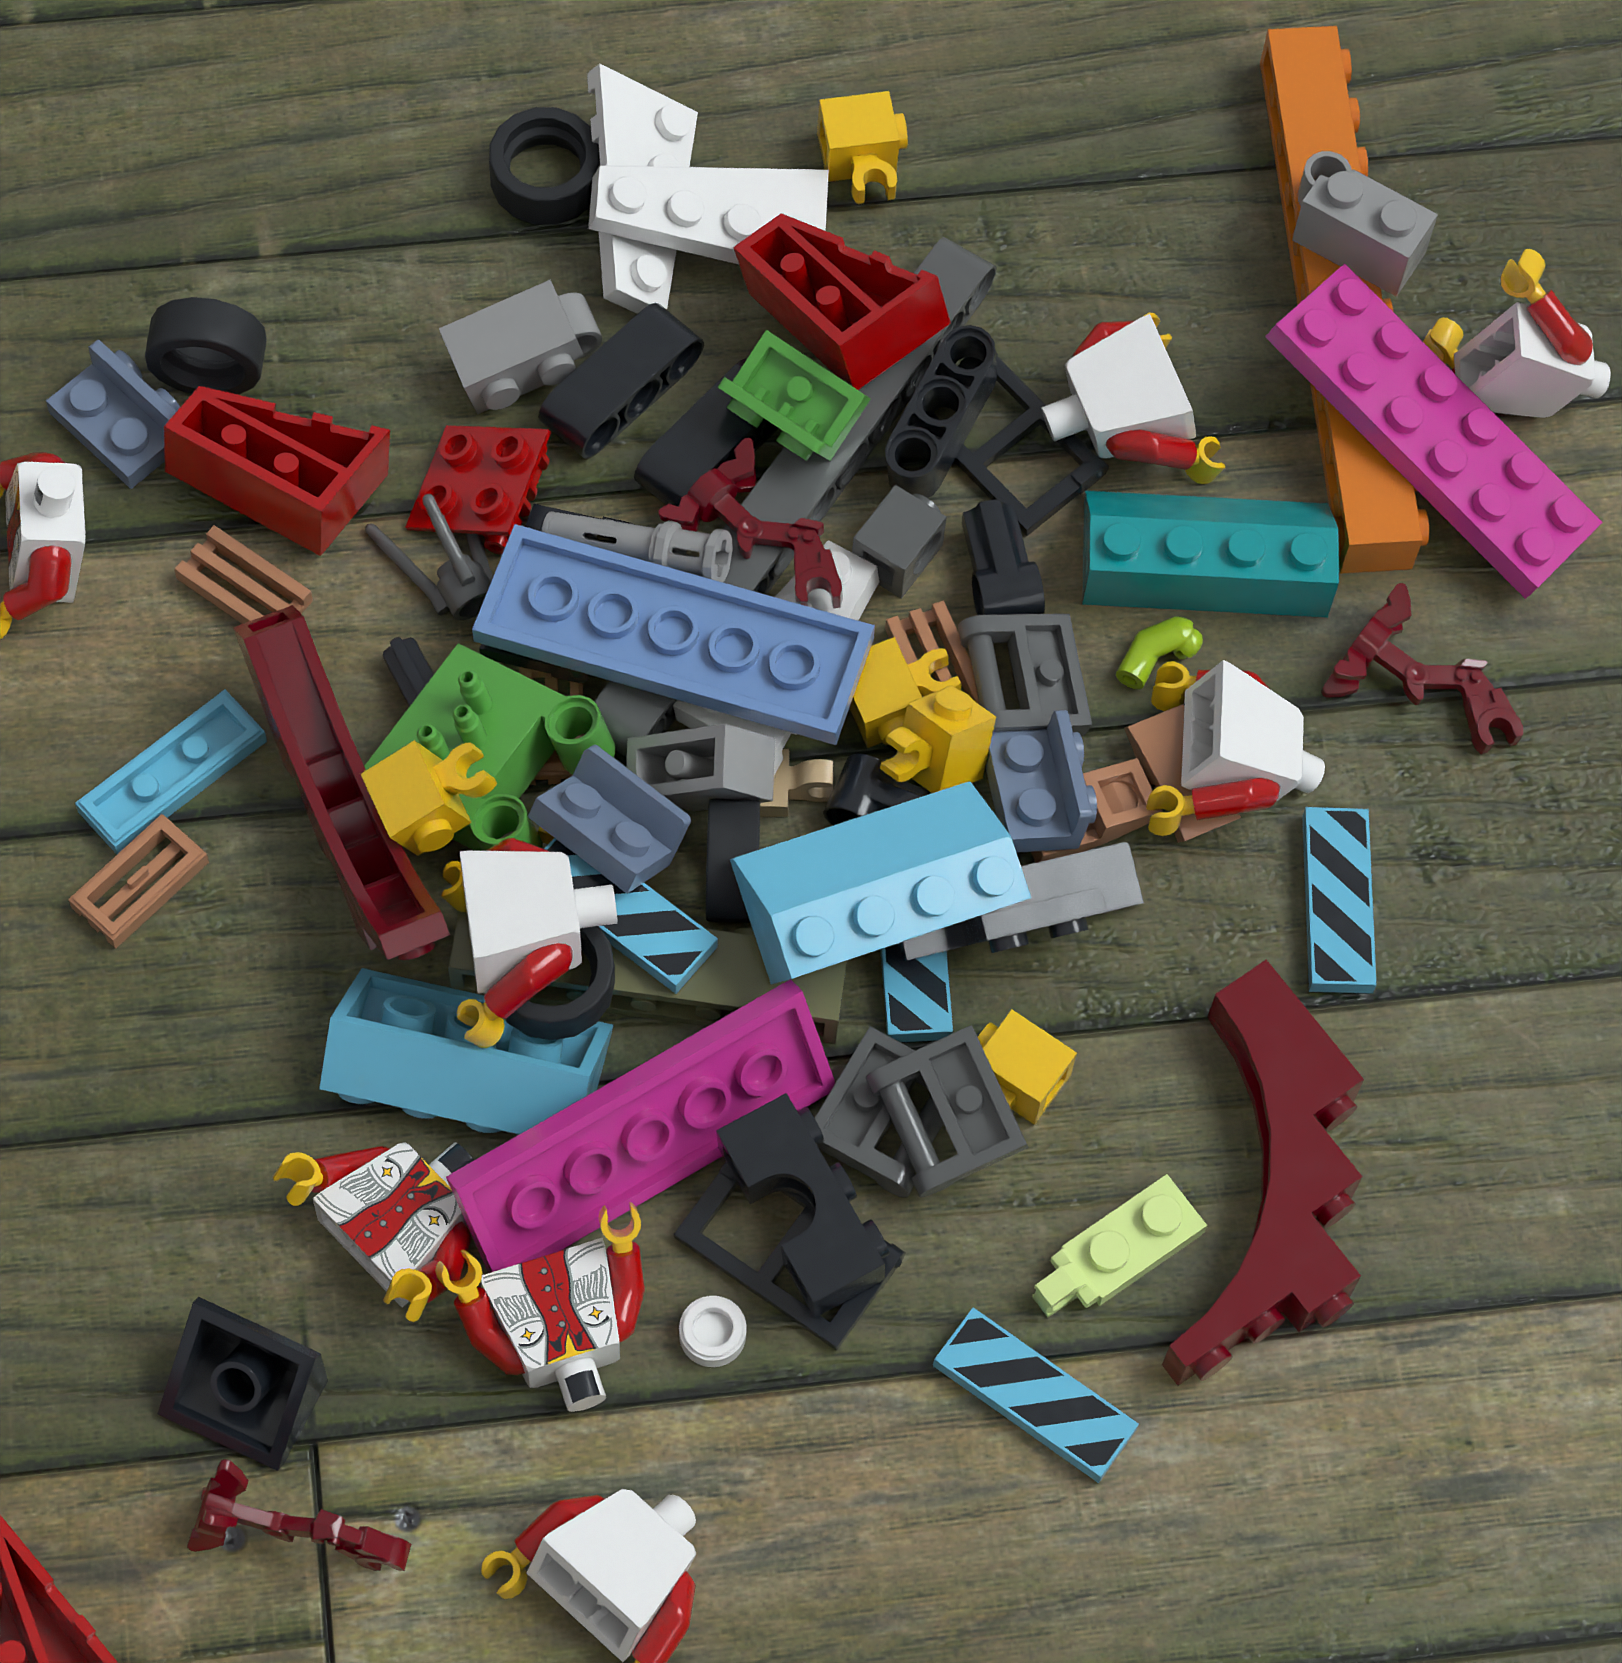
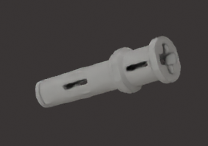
M552 511L546 515L542 526V532L719 582L725 581L730 569L733 545L731 535L727 530L716 529L711 534L683 530L681 525L674 521H666L658 524L656 528L616 522L609 519H598ZM597 535L614 537L617 539V542L600 541L597 539ZM686 551L699 552V557L689 556Z

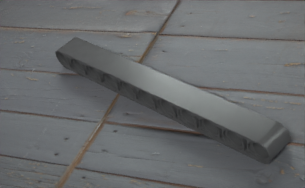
M945 237L941 238L914 274H918L922 269L938 276L951 324L859 389L860 392L871 398V400L831 461L814 451L808 461L784 447L741 505L760 521L794 524L798 519L805 518L821 522L910 401L944 338L950 331L960 326H965L982 303L995 279L997 266ZM726 524L723 530H727L730 533L733 550L730 569L723 583L767 595L794 559V551L785 547L756 544L753 546L751 557L745 559L738 549L737 534ZM613 681L608 682L595 700L615 743V752L626 759L628 738L665 733L676 719L673 708L674 703L677 701L676 699Z

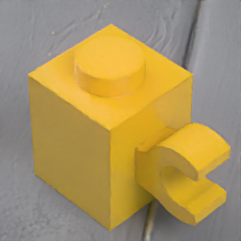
M883 91L820 99L817 134L824 169L829 170L828 182L852 179L851 193L857 204L864 203L865 184L869 182L882 184L886 191L887 200L895 199L899 149L907 148L908 135L904 114H894L890 92Z
M895 637L871 646L849 707L867 748L882 742L885 745H890L886 742V737L893 730L903 727L907 703L951 685L961 691V682L958 676L942 682L936 681L931 677L934 671L949 665L946 649L931 650L924 654L921 659L907 665Z
M953 685L907 703L903 727L893 730L886 737V742L898 750L897 754L893 758L881 762L880 769L897 782H905L912 778L931 793L968 781L974 783L983 779L996 716L972 700L967 693L958 690Z
M414 740L361 773V777L389 837L417 856L423 852H431L444 847L453 839L454 833L472 823L459 794L478 798L491 792L497 785L495 778L484 770L476 773L471 778L466 777L468 768L484 757L482 751L471 742L457 746L450 752L447 758L442 760Z
M1011 1010L999 1027L992 1022L987 1024L979 1034L978 1040L1010 1109L1035 1125L1071 1076L1077 1052L1014 1010Z

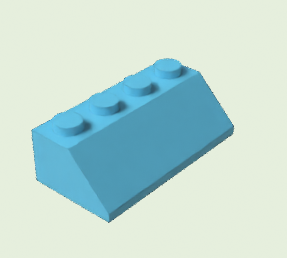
M970 781L730 859L771 984L793 979L1031 898L1011 835Z
M361 968L330 1017L319 1089L338 1093L342 1099L351 1103L368 1104L378 1102L400 1107L408 1115L417 1118L440 1116L462 1121L471 1129L479 1132L496 1133L506 1131L521 1134L597 1090L613 1025L598 1021L595 1025L575 1037L550 1041L527 1036L509 1025L504 1019V1031L499 1041L491 1047L480 1048L464 1039L466 1031L474 1026L470 1027L458 1020L457 1008L462 1001L468 999H476L483 1004L485 1002L484 995Z

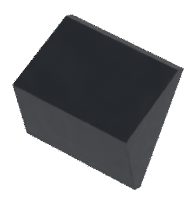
M198 1297L192 1304L157 1414L279 1471L328 1382L321 1353Z

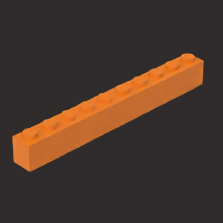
M1337 26L1268 29L1260 60L1297 304L1301 303L1341 267L1292 241L1301 208L1297 194L1307 160L1318 152L1332 151L1347 159L1352 170L1354 169L1368 177L1367 151L1365 147H1357L1355 133L1358 132L1360 125L1359 103L1356 97L1349 98L1347 89L1352 73L1351 55L1349 49H1341ZM1359 277L1393 311L1391 299L1382 298L1381 288ZM1310 383L1328 502L1338 526L1340 574L1412 569L1420 547L1426 546L1429 540L1427 512L1425 509H1417L1415 492L1418 490Z

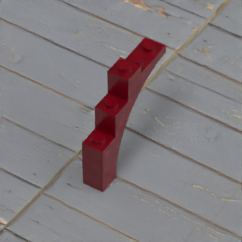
M291 605L233 627L284 767L295 779L319 846L333 864L359 936L370 950L378 948L387 960L397 957L399 960H410L430 952L435 947L434 941L450 935L444 917L414 870L402 845L392 840L384 827L361 777V773L366 771L342 716L304 616Z
M1267 959L1217 992L1207 1016L1233 1056L1253 1104L1262 1151L1261 1202L1251 1245L1238 1273L1211 1309L1176 1339L1167 1350L1162 1366L1177 1386L1194 1374L1197 1375L1200 1381H1204L1217 1373L1233 1358L1228 1350L1246 1337H1249L1255 1344L1269 1336L1285 1321L1284 1316L1281 1314L1282 1312L1299 1333L1316 1320L1323 1328L1332 1324L1354 1305L1350 1296L1361 1277L1323 1227L1328 1228L1347 1215L1356 1205L1352 1197L1363 1176L1326 1131L1340 1125L1357 1109L1354 1100L1364 1078Z

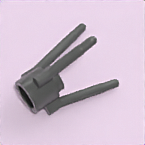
M431 494L424 495L422 502L450 559L437 570V576L440 579L437 586L376 525L372 523L366 525L365 532L425 593L438 615H443L450 611L456 620H467L479 614L494 576L488 564L480 534H466L473 558L472 561L470 556L462 554L444 515Z

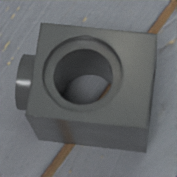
M895 485L854 536L852 553L876 565L879 576L878 584L902 599L943 546L947 517L927 497L920 494L911 495Z

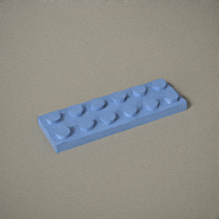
M514 524L472 628L474 642L836 745L874 639L875 625Z

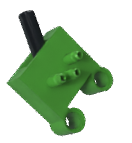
M396 637L390 641L391 646L383 651V659L409 708L365 764V769L368 770L414 740L442 760L447 758L450 752L457 746L471 742L482 751L484 757L468 768L466 777L471 778L476 773L484 770L495 778L497 785L491 792L478 798L459 794L472 823L454 833L453 840L475 851H486L508 838H515L543 849L542 840L532 820L528 818L529 814L519 798L555 750L564 769L572 775L584 750L592 745L599 746L614 758L615 743L597 703L589 697L581 695L564 696L459 643L434 674L414 638L410 637L402 640L400 637ZM581 734H585L584 736H582V737H580V738H578V739H575L577 736H579V735H581ZM514 831L511 835L501 838L504 834Z

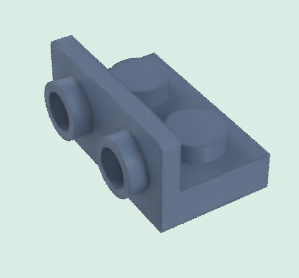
M97 339L88 347L92 364L46 400L49 413L121 481L132 489L165 462L164 425L179 410L180 406L165 389L159 388L154 391L144 382L138 366L125 352L118 350L113 353Z
M1067 710L1053 711L1047 729L993 732L985 768L996 816L1011 835L1016 852L1078 849L1089 823L1095 822L1097 815L1096 793L1092 785L1085 784L1082 772L1084 762L1083 740L1079 732H1073Z
M592 745L584 750L573 776L536 798L528 815V818L627 894L671 864L691 823V818L686 812L597 745Z

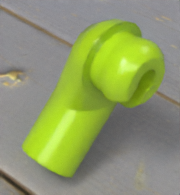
M1177 616L1139 631L1116 672L1117 679L1127 687L1142 689L1159 657L1173 651L1178 659L1192 658L1202 646V634L1193 628L1191 620Z

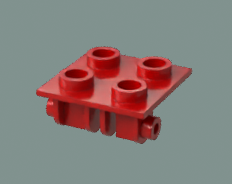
M446 425L405 528L409 531L436 532L422 502L424 495L431 494L452 533L483 534L486 538L484 543L486 549L495 554L502 555L514 524L521 526L523 521L520 517L529 515L532 508L529 501H533L536 498L538 492L536 486L541 473L549 465L550 460L546 455L548 450L546 444L551 434L550 430Z

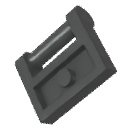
M1070 614L977 615L966 618L959 623L958 631L961 645L969 649L979 705L996 716L993 732L1047 729L1053 711L1067 710L1073 732H1079L1081 736H1085L1092 726V720ZM994 643H1007L1020 706L1019 710H1006L993 647Z
M972 1025L883 1065L866 1076L873 1096L881 1095L916 1172V1175L912 1177V1182L921 1198L935 1194L960 1179L1029 1148ZM922 1075L958 1153L942 1162L938 1159L905 1086L909 1080Z
M870 1026L815 1117L825 1140L818 1144L817 1147L826 1154L874 1179L878 1185L891 1194L907 1198L914 1188L912 1177L916 1175L903 1144L900 1145L893 1159L876 1150L892 1124V1119L881 1095L873 1096L866 1076L875 1069L915 1050ZM922 1075L909 1080L905 1084L908 1093H910L916 1082L927 1088ZM930 1094L919 1113V1117L931 1143H933L944 1123Z

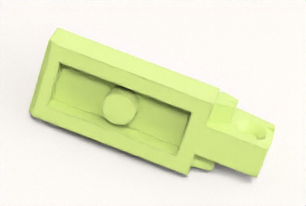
M1166 1174L1065 1243L1061 1250L1051 1257L1050 1262L1056 1270L1035 1285L1036 1291L1032 1298L1047 1317H1050L1077 1297L1085 1308L1096 1302L1101 1306L1205 1233L1207 1224L1168 1174Z

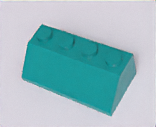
M1085 491L1082 605L1328 618L1339 585L1338 526L1328 503Z

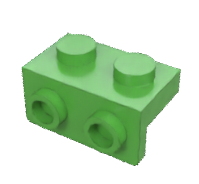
M768 330L764 332L734 380L731 381L724 377L718 386L719 389L733 397L727 406L730 411L757 428L762 420L766 419L782 430L776 441L808 461L813 451L831 461L871 400V398Z

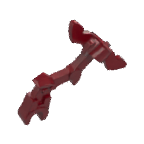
M751 438L743 439L734 449L736 459L723 462L718 469L714 468L703 474L693 484L688 493L681 498L679 507L668 504L659 510V518L662 521L678 522L683 530L695 532L698 531L700 520L708 523L720 517L737 534L738 549L745 559L751 557L753 546L756 544L792 549L794 551L796 603L808 606V594L815 589H824L831 596L833 609L841 608L843 601L842 583L831 549H825L819 538L824 533L823 522L805 518L798 519L794 524L760 521L735 500L737 493L751 492L756 485L755 454Z
M1398 583L1386 599L1387 603L1376 612L1347 650L1344 658L1340 659L1332 671L1333 674H1331L1321 690L1322 695L1326 698L1343 697L1356 693L1359 689L1360 679H1365L1366 670L1375 661L1402 681L1404 692L1414 705H1419L1424 698V689H1455L1461 692L1464 703L1463 707L1471 732V741L1474 748L1481 755L1488 753L1494 744L1493 738L1489 733L1490 727L1502 730L1510 746L1517 745L1523 736V724L1513 710L1502 688L1495 689L1482 672L1488 663L1486 660L1462 659L1456 665H1424L1415 661L1388 641L1391 635L1402 633V623L1409 620L1412 616L1411 599L1407 586L1404 583Z
M227 1459L219 1462L215 1477H211L207 1487H203L201 1507L187 1544V1548L194 1552L224 1545L227 1527H236L237 1523L260 1529L268 1535L287 1542H293L294 1536L311 1538V1542L317 1544H324V1541L327 1540L326 1543L335 1546L336 1551L355 1560L358 1565L373 1571H380L382 1564L398 1571H405L412 1545L402 1538L385 1534L369 1526H360L359 1529L345 1525L346 1520L343 1517L322 1509L315 1518L290 1516L277 1511H264L235 1503L236 1496L246 1491L249 1480L240 1468Z

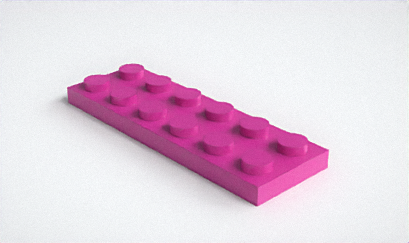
M1345 263L1282 318L1265 336L1525 599L1603 523Z
M789 979L446 1176L488 1273L561 1251L600 1228L598 1220L599 1211L604 1205L607 1208L609 1223L630 1210L629 1202L638 1206L722 1157L718 1149L716 1130L787 1093L796 1110H799L828 1095L835 1085V1080L803 991Z

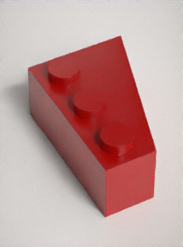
M780 213L733 247L749 294L837 377L857 390L864 387L951 324L937 275L922 269L918 274H914L894 266L890 256L875 250L871 255H867L845 246L842 237Z
M199 386L164 425L165 472L319 556L326 551L388 475L390 429L371 425L369 432L335 425L333 424V416L316 412L313 413L312 419L278 412L276 411V403Z
M0 1515V1663H118L95 1635L96 1630L82 1614L79 1616L56 1588L54 1579Z

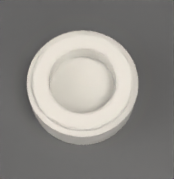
M706 1296L695 1300L685 1309L680 1320L679 1339L681 1347L692 1361L705 1367H720L732 1362L741 1353L746 1341V1320L742 1311L735 1303L720 1296Z

